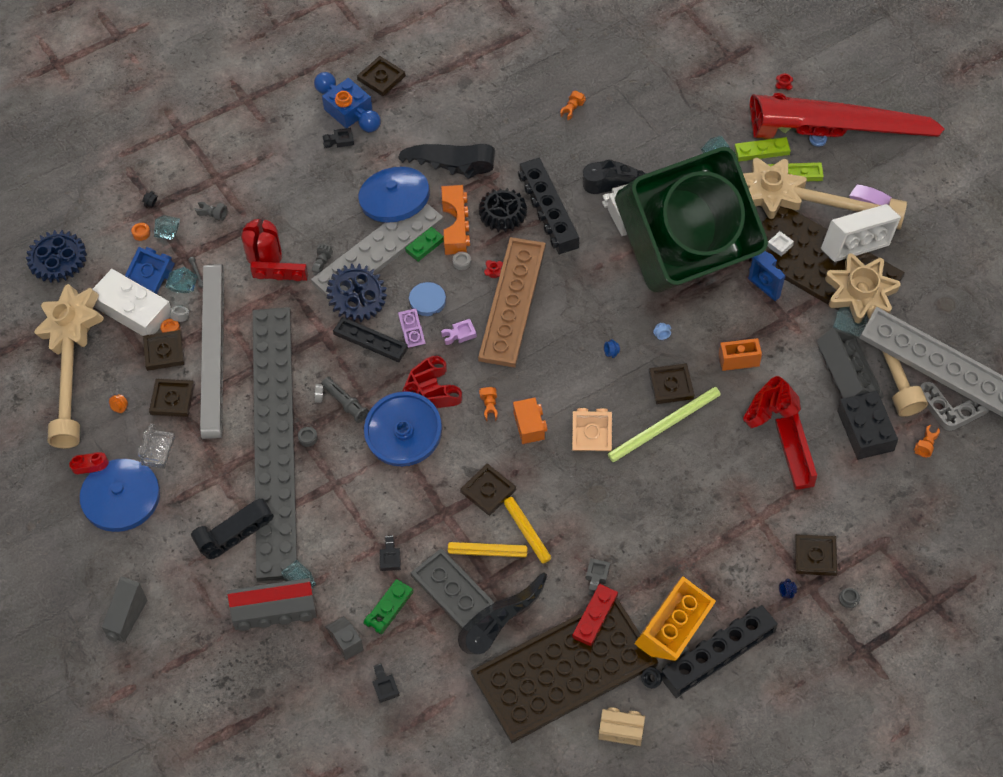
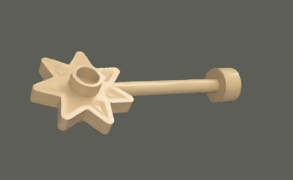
M754 158L752 173H743L755 206H761L770 219L775 217L780 206L799 210L802 200L856 212L881 206L804 189L807 181L806 177L788 174V160L782 159L770 167L759 158ZM890 198L889 206L901 217L896 228L900 230L907 201Z
M852 253L848 254L846 258L845 270H829L825 277V281L837 290L831 297L829 306L831 308L850 307L856 323H861L866 314L868 319H870L876 307L890 314L892 306L887 296L898 292L901 283L882 276L884 266L882 258L864 265ZM883 352L899 390L892 397L898 415L907 417L924 410L928 406V402L920 386L910 387L900 361Z
M69 284L65 285L59 301L42 303L41 307L47 318L34 331L41 339H50L49 349L56 354L61 353L58 419L48 424L47 441L51 446L63 449L73 448L80 441V424L71 420L74 342L81 347H85L90 327L102 322L104 319L101 314L93 310L99 294L92 288H88L78 294L77 290Z

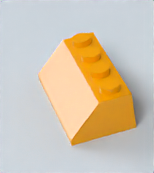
M682 576L634 644L651 657L676 661L716 600Z

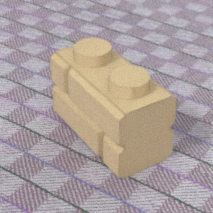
M613 707L607 710L603 709L598 739L641 746L645 716H642L637 711L624 713Z

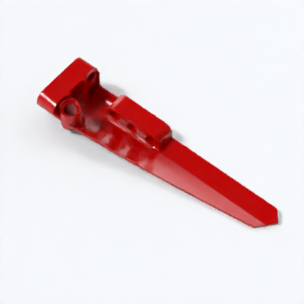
M775 93L773 96L752 94L750 98L754 138H774L779 127L796 128L797 133L802 135L841 137L847 130L939 137L945 129L931 117L892 110L786 97L782 93Z

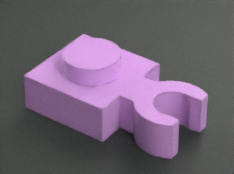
M470 319L452 324V330L444 329L441 331L442 337L450 336L445 338L446 345L452 344L456 339L461 343L477 337Z

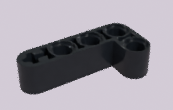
M257 499L212 530L206 526L194 529L191 537L201 554L208 559H215L265 526L273 519L274 515L264 499Z

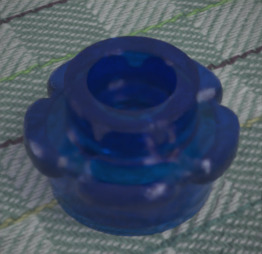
M790 579L780 582L779 591L781 596L792 599L797 593V586Z

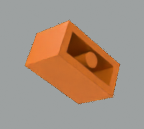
M758 338L720 343L719 359L722 371L760 367L762 352Z
M536 398L513 402V413L522 444L545 440V432L548 431L545 420L542 421L541 419L543 411L541 404L537 405Z

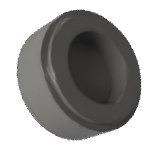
M312 427L302 428L298 432L299 443L305 447L313 446L318 440L316 430Z

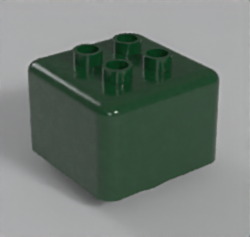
M719 147L639 176L621 188L615 197L618 211L645 283L653 292H663L762 254L768 245L767 236L737 156L728 147Z

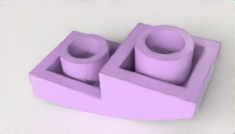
M858 184L849 195L850 199L878 205H889L890 198H892L879 190Z
M417 309L398 312L405 343L408 344V348L426 344Z

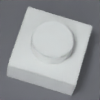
M779 231L768 241L767 246L782 256L793 246L794 241Z

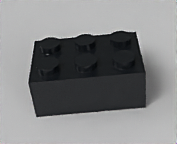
M878 391L840 399L837 412L857 460L895 451L898 437Z

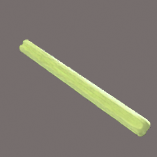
M717 387L710 389L609 452L608 457L612 462L617 461L721 395Z

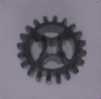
M499 188L498 191L493 189L492 193L487 192L486 197H482L479 204L481 221L486 227L490 226L491 231L497 229L498 233L500 230H504L506 233L507 229L513 231L514 227L519 228L520 223H524L527 216V205L524 197H521L520 193L516 194L515 190L509 191L508 188L506 190Z

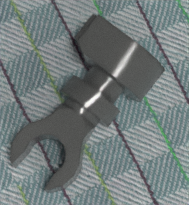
M198 202L199 207L202 209L195 208L197 215H209L221 221L226 218L228 213L227 206L222 203L217 204L215 207L209 206L205 202Z
M319 243L316 262L312 267L313 275L316 276L320 273L327 259L331 258L333 253L331 246Z

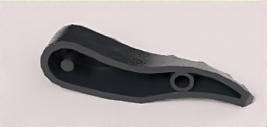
M422 144L400 151L398 157L402 163L406 159L409 163L417 160L420 165L427 162L432 164L434 169L442 167L449 170L451 175L459 173L469 179L477 174L488 173L493 170L495 148L488 144L467 146Z
M613 160L588 164L583 169V187L588 193L600 194L612 191V188L627 185L639 176L647 173Z
M541 573L523 591L509 598L494 602L476 614L459 633L458 643L462 651L467 654L485 653L491 647L504 625L511 618L529 609L538 599L544 588L547 574Z

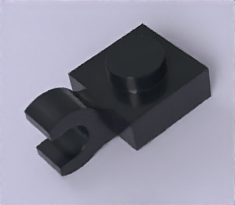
M351 127L334 130V134L322 136L324 148H330L334 144H336L337 148L354 145Z
M393 535L385 536L386 549H380V571L401 570L400 548H394Z
M382 664L373 666L378 680L372 681L379 702L382 703L400 696L393 675L386 676Z

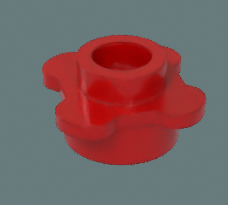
M783 73L776 77L777 83L775 87L777 89H792L791 83L793 78L789 74Z
M486 261L487 267L484 270V274L491 278L500 277L503 262Z

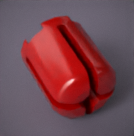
M254 219L247 223L243 228L241 239L248 263L251 264V261L280 263L282 249L276 226L268 220H264L262 224L261 219Z

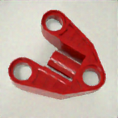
M439 356L426 358L414 367L402 391L420 394L429 399L436 408L457 406L462 402V391L459 387L455 385H438L436 378L443 376L447 371L446 361ZM441 364L443 365V367L437 368L434 367V365ZM457 393L459 397H452L450 394Z
M775 376L755 395L743 420L750 428H755L771 419L773 411L780 413L783 418L793 416L801 410L799 396L780 376Z

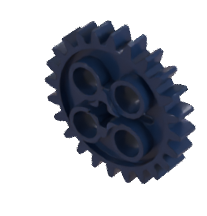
M54 230L53 235L46 232L47 237L44 238L40 235V241L34 240L35 245L29 246L31 250L27 251L28 257H26L31 273L35 274L37 279L41 277L42 281H45L48 278L50 283L56 279L59 283L60 278H63L65 281L68 275L73 278V272L79 273L78 267H84L82 262H86V248L81 238H77L76 234L71 235L70 231L64 234L63 230L57 234L56 230Z
M353 263L350 265V269L345 265L343 266V271L337 269L336 274L331 276L332 280L328 281L329 286L326 292H329V294H327L326 298L332 299L328 305H335L333 312L339 310L338 317L344 314L347 319L352 317L354 322L356 318L361 323L364 317L368 321L371 318L370 315L376 317L377 312H381V306H384V299L387 297V294L384 293L387 288L381 287L384 280L378 281L380 274L374 276V269L369 272L367 271V265L364 269H361V264H358L357 268H355ZM357 279H362L365 284H359ZM340 286H346L348 290L344 291ZM365 295L371 296L373 300H367ZM348 302H354L356 307L349 306Z

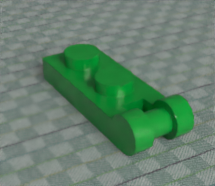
M396 579L373 611L366 616L363 624L367 627H373L375 632L382 635L411 597L413 589ZM380 617L383 620L379 622L376 619Z

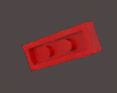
M251 261L250 268L253 278L307 281L308 278L306 264Z
M601 584L598 585L572 635L573 639L592 646L618 596L617 591Z

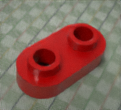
M102 452L76 455L70 461L69 467L74 474L98 472L108 466L109 460L105 453Z

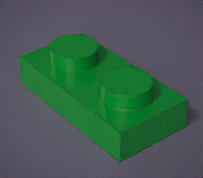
M430 227L405 247L406 253L419 262L444 241V236L433 227Z

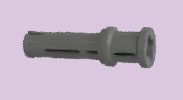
M326 377L322 381L323 388L343 405L344 411L350 413L357 423L366 419L369 410L366 407L363 408L356 398L350 397L330 377Z

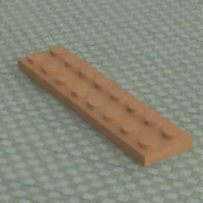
M510 237L478 356L479 362L516 368L546 243Z

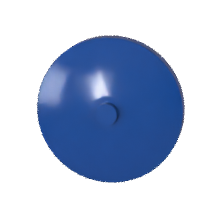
M391 167L370 176L361 186L358 199L362 211L369 218L379 222H398L414 216L423 209L429 200L430 188L426 177L418 170L409 167Z
M397 392L385 396L371 408L364 424L365 440L370 451L380 461L392 466H410L425 460L437 448L442 436V421L437 408L426 397L414 392Z
M132 459L109 461L105 469L91 472L83 482L80 490V505L86 518L94 526L111 532L127 531L144 523L154 513L160 498V487L153 471L145 464Z

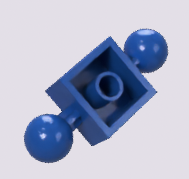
M321 72L315 77L314 86L316 90L324 94L322 95L324 110L342 126L348 128L358 121L360 128L365 132H374L380 127L381 119L378 113L372 110L371 96L351 79L347 78L336 86L335 77L329 72ZM338 92H349L353 100L351 105L348 107L337 106L335 97Z

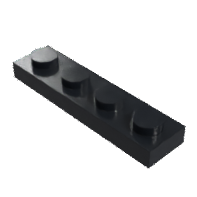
M344 317L340 319L333 330L335 336L396 362H400L408 350V344Z

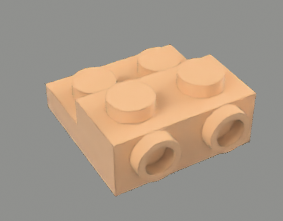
M578 408L577 411H573L572 451L611 452L612 412H608V409L603 408L596 409V412H588L586 408Z

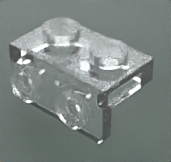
M150 424L148 430L144 431L143 445H140L138 448V457L141 459V465L165 469L175 439L174 433L157 431L154 424Z

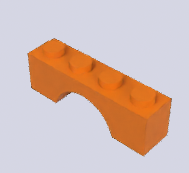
M463 185L441 186L443 212L450 213L456 218L453 225L443 229L445 255L458 252L467 253L466 246H470V237L466 235V232H469V221H465V217H468V206H464V203H468L467 192H463Z

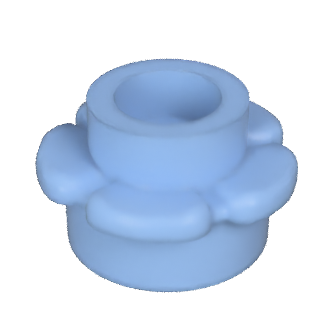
M659 323L656 325L653 333L659 340L667 339L671 335V326Z

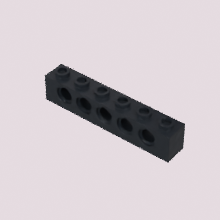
M540 157L520 163L519 179L525 184L526 194L531 196V204L533 208L537 209L539 221L544 223L546 235H550L553 249L556 248L559 255L578 249L579 236Z
M763 605L758 608H751L745 614L746 616L741 619L736 618L729 624L728 628L718 630L711 639L701 641L696 646V649L691 652L686 651L679 657L678 661L675 663L670 662L663 667L662 681L675 698H678L776 632L778 623ZM747 626H754L756 629L749 630ZM735 636L739 638V641H733L730 637ZM719 647V648H721L723 651H722V652H716L713 648ZM702 658L706 660V662L699 663L697 659ZM680 670H688L689 674H682Z

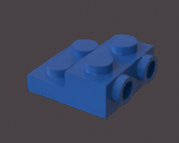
M138 247L125 276L157 294L163 280L168 279L175 263L171 261L172 257L162 253L160 256L149 247H146V249Z
M764 251L762 254L752 257L748 279L771 299L776 301L781 296L785 275L780 269L775 267L777 260L774 256Z

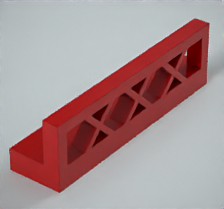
M799 414L776 419L775 425L795 490L814 487L817 473Z

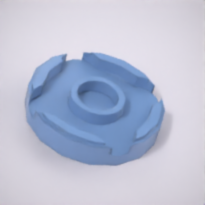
M420 283L411 290L409 303L412 309H417L419 315L432 316L433 313H439L445 307V291L435 283Z

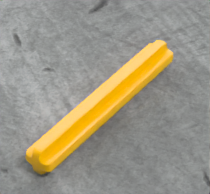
M513 497L505 499V507L541 563L549 562L551 555Z
M448 543L449 554L525 558L528 551L525 545Z

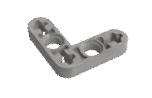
M924 382L920 386L928 402L927 408L945 430H955L989 412V409L982 405L978 407V403L973 400L953 408L933 383ZM940 403L944 408L938 410L933 404ZM961 410H968L970 411L971 415L964 416L961 413Z

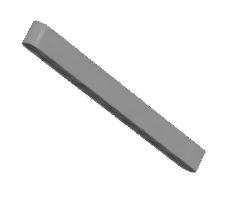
M223 264L203 266L200 418L202 439L222 438Z

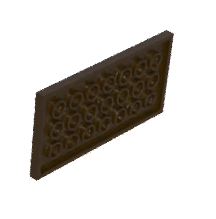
M780 206L773 219L767 217L763 221L762 226L768 241L780 231L793 240L794 244L782 256L768 246L765 251L772 254L777 260L775 267L783 272L785 275L784 280L829 305L831 297L837 290L825 281L826 274L829 270H845L846 259L834 262L821 249L828 229L793 209ZM869 252L856 256L864 265L878 259L877 256ZM884 261L882 276L900 282L905 272ZM850 307L835 308L854 319ZM867 314L861 322L864 326L869 321Z
M616 598L592 646L572 638L584 614L582 612L471 670L472 677L511 744L641 675L645 669L658 666L656 657H651L634 644L640 636V632L618 598Z

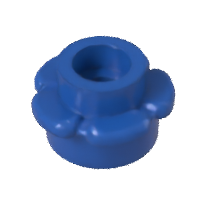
M613 339L605 342V355L615 358L619 354V344Z

